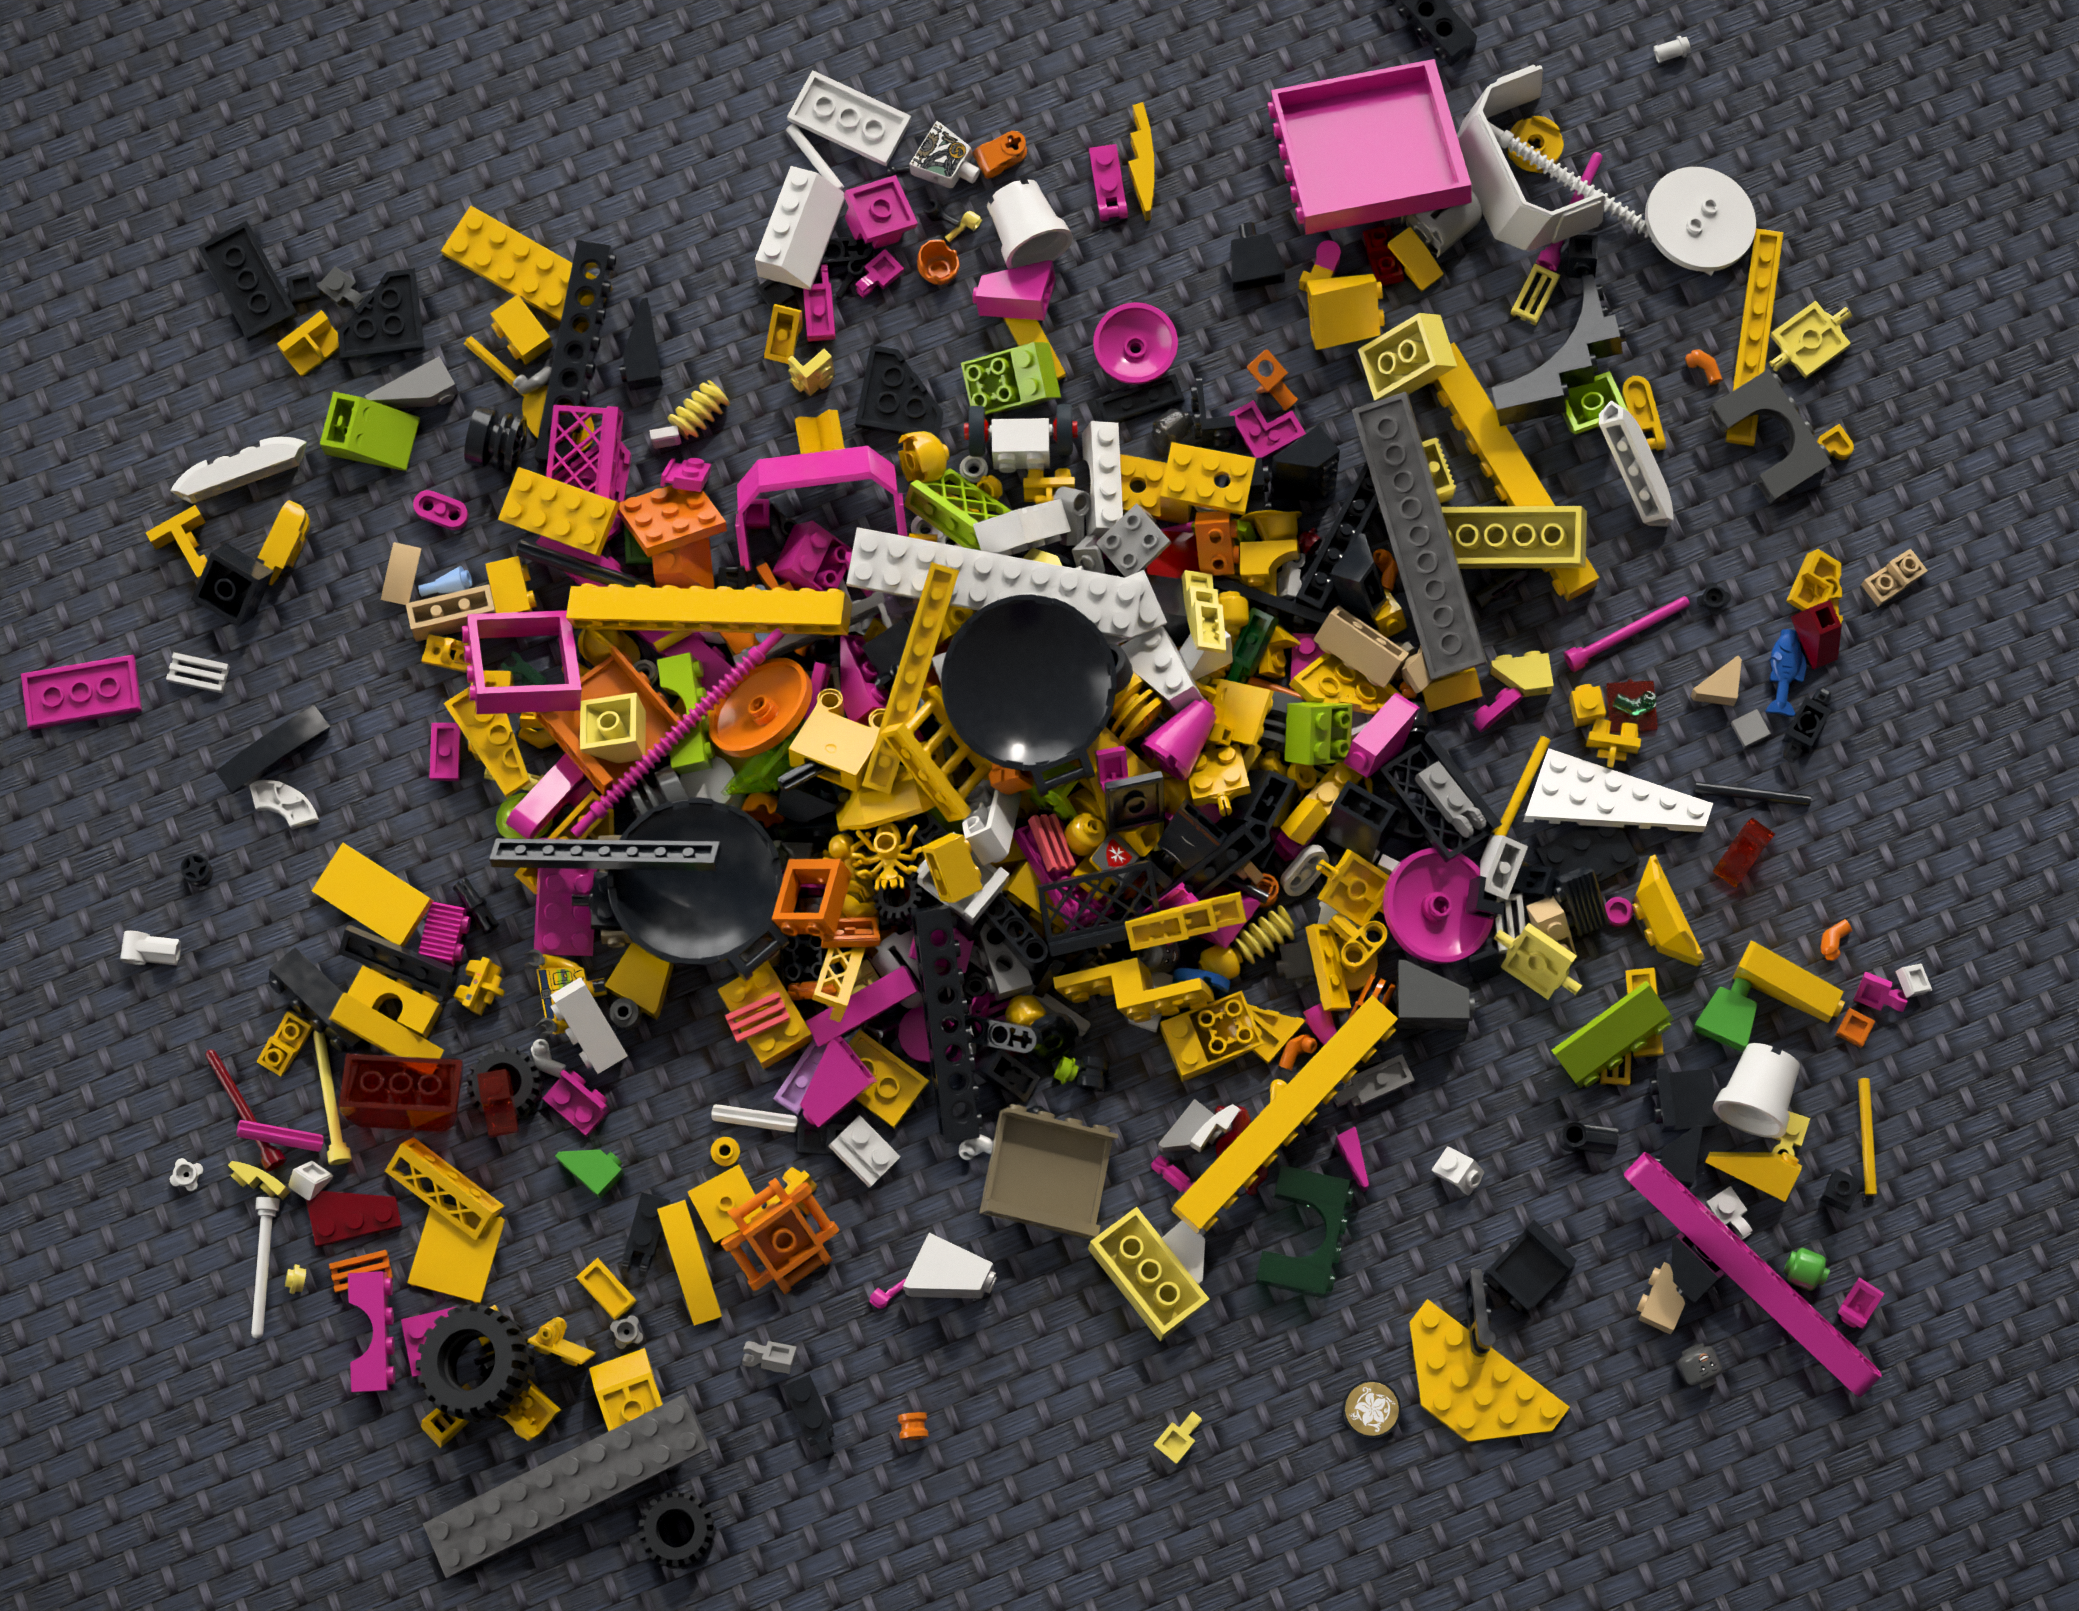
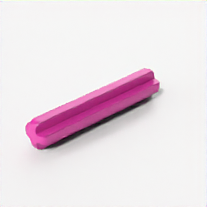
M245 1120L239 1121L236 1132L237 1136L241 1138L317 1152L321 1151L324 1140L320 1134Z

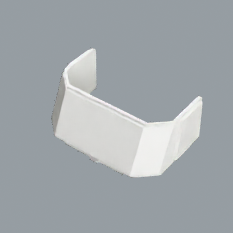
M1535 65L1498 78L1495 83L1490 84L1463 120L1457 134L1472 191L1479 199L1482 213L1494 238L1526 251L1537 249L1549 243L1554 244L1598 227L1603 221L1605 202L1603 192L1552 212L1526 202L1486 118L1541 96L1543 68L1542 66L1535 67Z

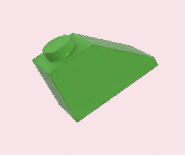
M601 1150L562 1151L555 1155L557 1160L600 1200L624 1175L623 1170L620 1168L623 1163L612 1152L606 1155Z

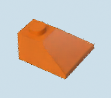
M709 537L652 556L656 588L672 585L679 589H690L691 586L715 589Z

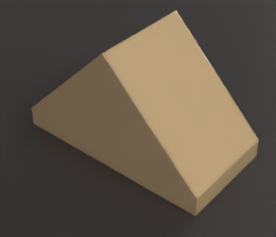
M1736 656L1696 686L1690 697L1694 701L1734 706L1738 697L1742 659Z

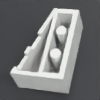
M1163 626L1139 635L1120 646L1132 664L1133 671L1144 681L1143 686L1148 689L1152 688L1155 691V695L1164 699L1165 704L1176 713H1179L1192 701L1197 700L1200 702L1204 699L1172 638Z

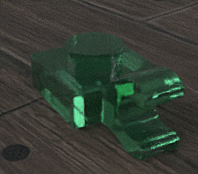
M516 652L511 653L512 658L517 661L515 666L508 667L505 663L501 664L503 671H511L512 675H521L523 678L521 683L524 686L549 685L548 680L527 662L525 663Z

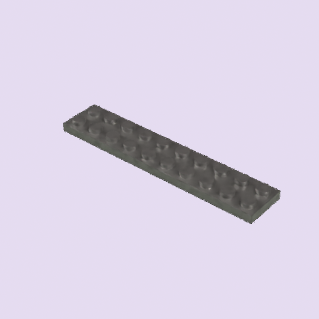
M1403 392L1352 409L1431 680L1434 681L1487 664L1408 393Z
M683 1394L423 1523V1526L445 1577L451 1578L710 1450V1446L688 1396Z

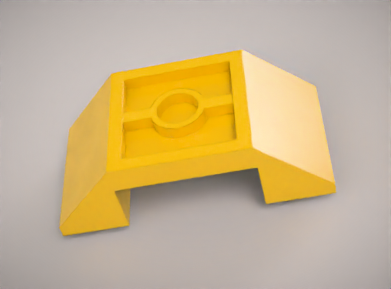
M645 1348L589 1368L594 1390L608 1431L663 1405Z

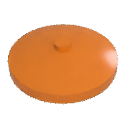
M771 658L764 660L760 665L756 664L755 670H749V676H743V682L740 680L737 682L738 687L733 686L731 688L732 693L727 692L725 694L726 699L721 698L719 705L714 704V710H711L709 717V734L712 741L722 752L738 758L761 754L782 742L799 725L811 702L812 682L806 671L794 660Z

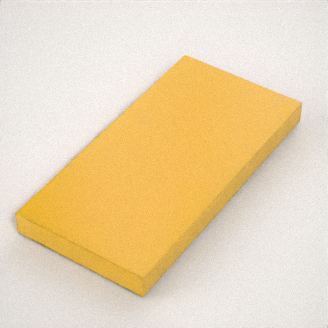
M345 843L341 844L312 889V892L388 941L405 947L434 902L425 894Z

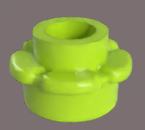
M1063 1056L1060 1060L1054 1078L1061 1080V1084H1065L1067 1080L1070 1082L1074 1080L1079 1066L1075 1065V1058L1069 1059Z

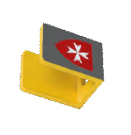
M1116 832L1108 833L1100 846L1091 855H1087L1082 859L1071 874V877L1136 862L1140 855ZM1126 873L1119 874V876L1123 878ZM1114 876L1106 877L1100 888L1107 891L1111 884L1117 886L1121 881ZM1093 880V881H1090V882H1092L1093 884H1095V883L1097 882V880ZM1085 882L1079 884L1089 894L1092 887ZM1096 891L1093 898L1098 901L1102 898L1103 894Z

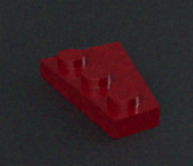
M320 1191L313 1199H306L317 1248L403 1227L398 1201L394 1196Z

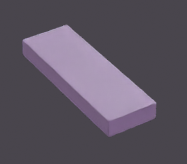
M813 1038L773 1098L774 1101L794 1114H800L803 1109L800 1103L828 1044L818 1047Z

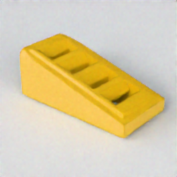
M467 1383L462 1387L467 1391L472 1390ZM436 1408L422 1420L421 1427L441 1448L469 1421L448 1415L454 1422V1424L450 1425L443 1417L445 1412ZM436 1421L445 1430L443 1433L434 1425Z

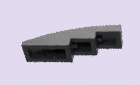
M315 705L245 748L218 768L216 774L231 794H234L279 769L283 761L303 751L306 744L328 733L331 726Z

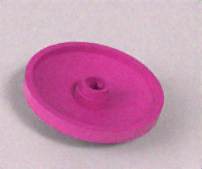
M1435 848L1424 849L1409 855L1394 868L1385 886L1383 909L1391 934L1406 952L1428 963L1447 964L1466 958L1481 947L1491 931L1494 919L1465 914L1469 883L1471 879L1480 876V868L1463 854L1456 856L1446 863Z

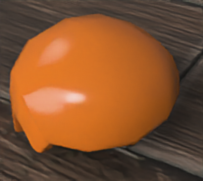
M929 240L921 246L917 257V268L920 275L934 285L948 284L956 278L960 268L956 250H951L944 240Z
M757 791L747 796L740 808L756 821H762L765 828L770 827L774 823L781 824L785 819L784 816L775 813L779 799L775 795L764 791Z

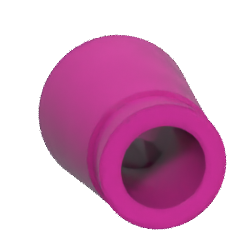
M1320 1003L1303 1012L1306 1017L1304 1019L1306 1024L1324 1046L1337 1033L1331 1011H1324L1323 1005Z

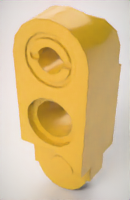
M290 500L280 510L257 557L265 561L263 565L274 571L269 585L274 584L286 565L293 568L307 541L305 537L311 524L309 515L302 505Z

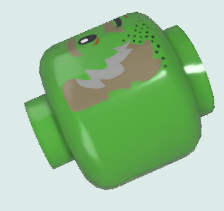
M1800 1248L1797 1252L1792 1251L1790 1253L1783 1273L1787 1274V1281L1790 1284L1807 1291H1813L1818 1284L1822 1286L1825 1284L1830 1270L1825 1268L1826 1259L1823 1255L1806 1248Z

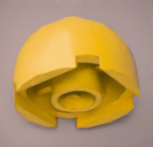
M920 431L904 434L900 437L899 443H903V450L898 451L899 460L908 482L916 480L922 483L939 480L944 475L947 461L950 458L949 450L936 436L929 432Z

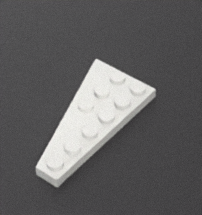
M1548 748L1523 822H1534V819L1549 820V823L1560 824L1561 821L1577 822L1579 825L1624 828V825H1639L1640 829L1660 826L1675 831L1704 832L1713 803Z

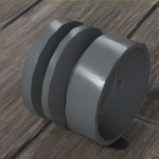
M1274 691L1272 696L1273 706L1265 717L1263 723L1264 733L1257 744L1262 747L1261 751L1265 753L1270 750L1278 751L1280 757L1285 758L1287 703L1306 701L1286 693Z
M671 765L654 773L656 787L651 788L644 778L640 780L645 791L644 793L639 795L634 785L630 787V804L637 818L665 802L688 800Z

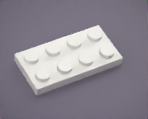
M813 70L787 116L789 122L795 123L808 131L886 167L912 120L910 115Z

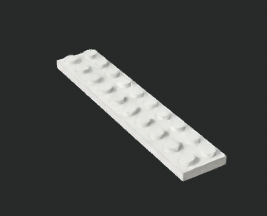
M857 527L846 586L920 600L931 562L959 570L949 603L951 606L980 610L994 601L1009 596L1026 594L1056 598L1075 607L1091 620L1102 634L1127 639L1133 638L1143 581Z

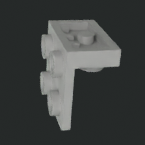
M1136 503L1096 544L1125 577L1144 570L1171 544V541L1155 524L1156 520L1152 515Z

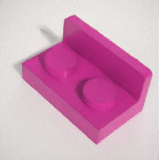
M563 1069L560 1073L561 1078L542 1099L588 1137L610 1112L605 1104L608 1100L596 1089L591 1093L583 1085L586 1081L575 1071L569 1074Z

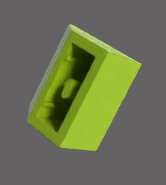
M1324 702L1287 703L1285 761L1305 765L1344 762L1351 746L1353 704Z

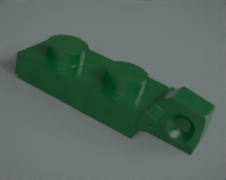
M1254 607L1251 609L1249 622L1242 628L1232 650L1233 662L1230 664L1232 669L1227 680L1247 684L1258 668L1279 619Z

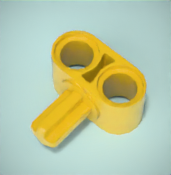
M1337 913L1328 922L1329 927L1346 942L1342 949L1340 960L1343 969L1348 972L1355 973L1362 970L1381 951L1386 943L1387 929L1379 921H1370L1358 930L1341 913ZM1377 931L1382 939L1379 942H1370L1366 938V933ZM1350 951H1356L1361 955L1362 959L1357 963H1351L1347 960L1346 954Z

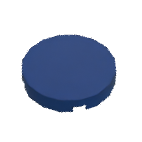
M1191 968L1174 970L1173 984L1201 978L1213 990L1214 997H1222L1229 992L1230 981L1219 974Z

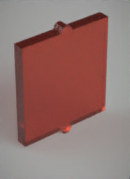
M1628 679L1627 682L1606 683L1609 721H1611L1610 733L1621 732L1622 723L1637 724L1638 731L1658 729L1654 681L1633 682L1632 679Z

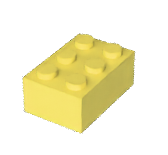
M1418 313L1358 349L1374 401L1407 392L1409 395L1457 367L1441 315Z

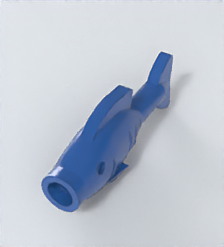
M1783 629L1772 649L1771 658L1769 659L1772 669L1769 681L1778 682L1776 700L1768 705L1765 712L1781 714L1792 718L1795 716L1792 705L1787 701L1789 684L1793 680L1799 683L1803 682L1806 672V660L1801 651L1797 632L1792 629Z

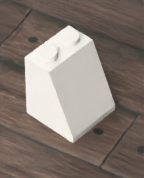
M929 1233L903 1287L905 1294L910 1297L982 1298L985 1292L990 1294L997 1277H995L996 1273L992 1262Z

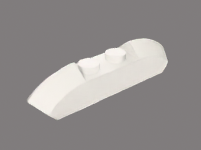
M1610 401L1599 413V425L1643 523L1649 526H1669L1673 522L1670 494L1642 429L1627 410Z
M291 437L267 438L260 440V447H247L241 450L238 455L217 458L213 461V464L208 465L207 461L204 460L188 469L176 481L170 491L192 504L299 466L304 457L307 442Z

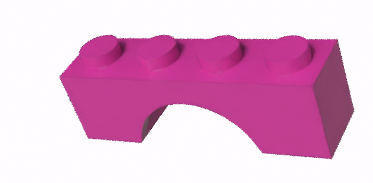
M387 1272L348 1273L349 1303L364 1310L373 1326V1338L368 1350L361 1357L350 1362L351 1392L391 1391V1384H395V1367H390V1355H394L395 1344L394 1337H389V1325L394 1323L393 1308L388 1307V1296L393 1294L392 1278H388Z

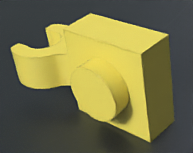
M1192 1411L1180 1427L1172 1422L1155 1442L1154 1446L1174 1463L1178 1464L1196 1442L1189 1435L1201 1423V1418Z

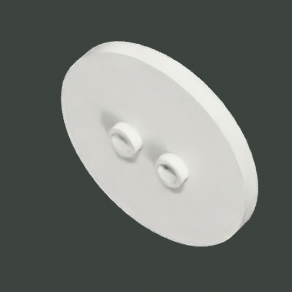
M1685 167L1670 172L1656 184L1646 203V227L1653 243L1664 256L1684 268L1702 272L1725 269L1741 259L1754 239L1756 217L1750 199L1735 181L1713 169Z

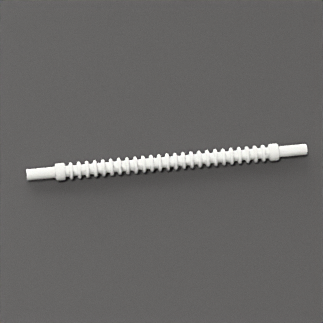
M1488 122L1499 146L1504 149L1510 148V153L1515 151L1517 157L1523 156V161L1529 160L1530 165L1536 164L1537 170L1542 168L1544 174L1550 173V178L1556 177L1558 183L1560 181L1564 182V187L1569 185L1571 187L1570 191L1577 190V195L1583 194L1584 199L1601 193V189L1595 190L1594 185H1587V180L1582 182L1581 176L1576 178L1574 172L1568 173L1567 167L1562 169L1560 163L1557 165L1553 163L1554 159L1548 160L1547 155L1541 156L1540 150L1535 152L1533 146L1530 148L1526 146L1527 142L1521 143L1519 137L1517 139L1513 138L1514 134L1506 130L1504 132ZM1608 193L1604 194L1605 213L1610 211L1611 217L1616 215L1618 221L1621 219L1625 221L1624 225L1630 224L1632 230L1638 229V234L1643 232L1645 238L1650 237L1646 221L1641 219V214L1636 216L1634 210L1628 211V206L1622 207L1621 202L1615 203L1614 197L1609 199ZM1714 271L1705 272V273H1707V274H1709V275L1711 276Z

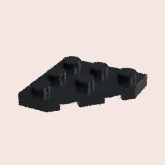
M415 268L386 272L380 279L379 285L356 308L355 314L337 331L342 361L425 350Z
M871 345L855 427L898 435L925 431L932 433L939 439L944 416L941 407L931 397L925 385L917 374L913 372L898 349Z

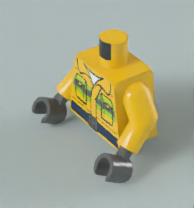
M536 949L524 954L526 956L530 955L534 959V963L528 962L524 964L526 969H533L537 966L541 968L536 970L545 1018L535 1025L536 1027L543 1026L547 1030L539 1035L541 1039L548 1038L552 1033L555 1035L566 1033L565 1030L569 1028L565 1019L559 1021L550 1006L555 1004L550 996L551 994L581 977L593 997L607 995L604 978L588 981L584 968L573 961L559 956L542 954Z

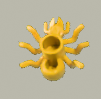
M892 822L879 825L874 845L865 834L857 830L856 835L864 841L869 850L876 852L877 856L866 858L860 853H852V858L860 859L866 865L881 861L872 871L861 870L857 872V876L865 875L868 878H873L883 867L884 871L875 881V891H879L880 882L882 888L886 890L888 881L891 888L895 889L898 885L897 879L900 881V888L903 889L904 879L898 875L894 867L897 866L908 875H911L912 872H917L918 868L916 866L910 865L906 867L897 859L914 861L917 854L923 852L922 848L918 847L912 850L911 855L901 854L902 850L911 846L912 837L918 830V827L914 825L907 834L906 842L900 845L902 837L899 829Z
M866 832L865 835L869 838L871 833ZM839 834L834 836L829 842L828 851L823 850L822 854L825 855L823 859H832L833 857L834 859L842 860L852 873L847 893L862 903V899L867 901L871 894L867 887L859 881V878L862 880H876L880 874H876L873 878H868L865 875L858 877L857 872L864 870L867 865L860 859L852 858V853H860L866 858L875 857L877 854L867 857L866 852L860 848L865 844L862 839L854 844L849 834Z

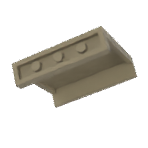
M1011 1104L1009 1108L1000 1110L979 1213L1091 1240L1096 1238L1100 1231V1225H1096L1111 1145L1112 1141L1118 1138V1134L1111 1133L1109 1127L1102 1125H1093V1128L1082 1126L1081 1120L1065 1118V1121L1054 1119L1055 1115L1049 1112L1038 1111L1037 1114L1029 1113L1026 1107Z

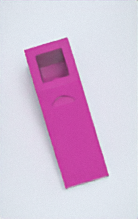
M841 635L840 672L843 707L849 720L869 727V715L876 709H886L889 700L886 690H879L875 686L878 673L862 648L866 644L863 636Z

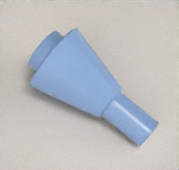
M459 566L434 582L419 585V593L421 596H426L437 592L454 593L469 589L472 586L471 575L468 570L464 571L463 567Z

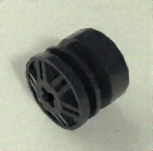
M477 406L471 417L465 441L464 459L466 464L486 467L493 456V468L500 471L504 466L506 473H515L523 457L527 442L526 416L518 414L513 419V414L507 412L499 423V415L496 409Z

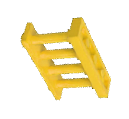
M938 685L923 688L920 697L925 704L906 725L903 722L887 726L880 735L948 822L966 819L972 810L966 804L965 799L982 779L985 781L989 780L992 762L974 752L959 737L947 716L941 689ZM933 713L942 726L922 747L914 737V732ZM950 735L959 748L939 769L931 759V755ZM967 757L976 770L956 791L948 781V777Z

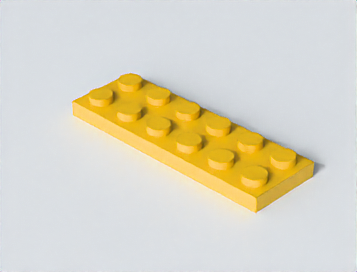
M470 206L442 248V255L514 296L518 294L523 301L561 322L572 262ZM587 272V274H586V277H587V278H589V279H594V278H596V276H594L593 274ZM584 296L581 300V305H591L594 301V296ZM581 322L576 326L575 330L584 333L589 327V323Z

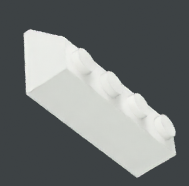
M791 166L755 258L758 277L811 290L844 204V192L816 172Z

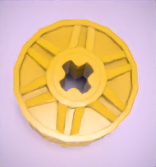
M1134 671L1130 683L1124 690L1115 695L1113 710L1108 720L1110 722L1116 719L1111 732L1114 735L1122 732L1119 740L1125 745L1144 734L1152 726L1166 703L1160 696L1151 701L1155 695V691L1152 688L1139 695L1138 692L1144 681Z

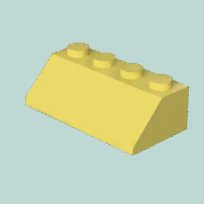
M1137 1207L1090 1241L1088 1247L1090 1253L1159 1341H1162L1183 1325L1210 1300Z

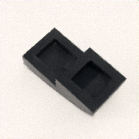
M797 1124L795 1154L838 1156L829 1145L849 1125L829 1124L817 1127L816 1124Z

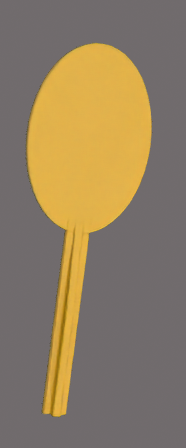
M472 336L467 338L464 345L518 391L513 386V381L518 376ZM544 385L530 393L521 394L524 397L522 402L523 415L526 416L527 426L537 439L548 385ZM571 403L563 404L565 406H573ZM589 417L585 421V425L593 433L595 431L592 418ZM585 428L582 434L577 435L576 444L578 445L590 436ZM558 431V437H559V436L562 434L561 431ZM593 440L590 443H588L583 449H581V451L583 452L586 449H588L592 444Z

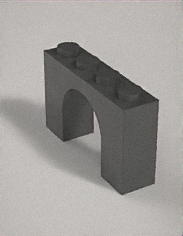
M1767 369L1713 403L1707 411L1722 433L1754 415L1771 416L1785 427L1790 440L1786 458L1754 480L1768 503L1771 504L1825 470L1831 462L1829 460L1830 454L1826 447L1822 444L1819 445L1813 435L1815 433L1810 423L1806 420L1803 421L1798 414L1799 408L1794 399L1788 398L1782 390L1783 383L1778 375L1772 374Z

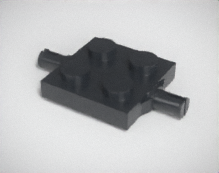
M594 872L593 887L590 895L572 894L571 906L589 907L591 929L623 931L611 908L607 886L608 872Z

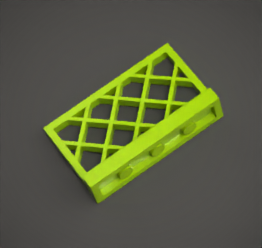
M951 468L946 470L939 480L926 483L916 480L910 483L904 504L906 508L962 547L980 551L981 548L973 524L999 516L987 514V511H994L1000 515L1012 511ZM951 480L958 486L946 485L944 482ZM946 493L960 495V498L947 497ZM966 496L975 497L979 501L966 499ZM968 508L979 509L981 513L968 512Z

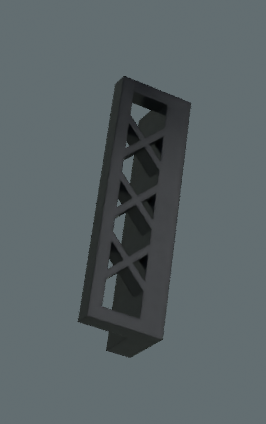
M348 925L344 930L338 952L342 956L442 997L456 984L458 976L453 974L454 967L351 925Z

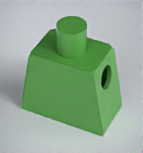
M1736 978L1731 991L1724 987H1719L1696 1021L1692 1031L1743 1053L1749 1042L1757 1008V1002L1747 998L1752 984L1744 979Z

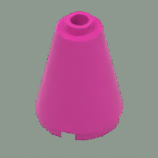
M1204 699L1200 702L1197 700L1192 701L1148 736L1140 745L1142 751L1150 760L1155 758L1160 763L1159 767L1172 777L1181 781L1186 780L1190 776L1217 719V716L1214 714L1216 711L1215 707Z

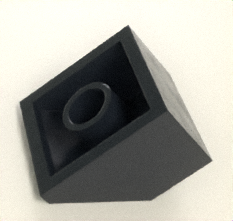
M1680 1232L1672 1239L1673 1282L1678 1286L1676 1288L1677 1292L1685 1300L1689 1301L1691 1299L1695 1303L1726 1273L1683 1232Z

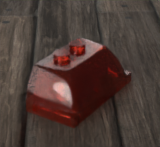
M346 1054L339 1101L340 1112L347 1120L359 1127L447 1131L454 1126L457 1118L463 1061L458 1059Z

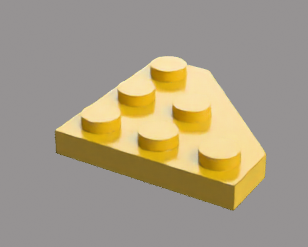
M1326 652L1297 674L1289 684L1307 702L1353 704L1352 711L1376 715L1393 694L1398 693L1404 697L1390 683L1385 688L1373 685L1366 679L1364 674L1358 670L1346 667L1342 659Z

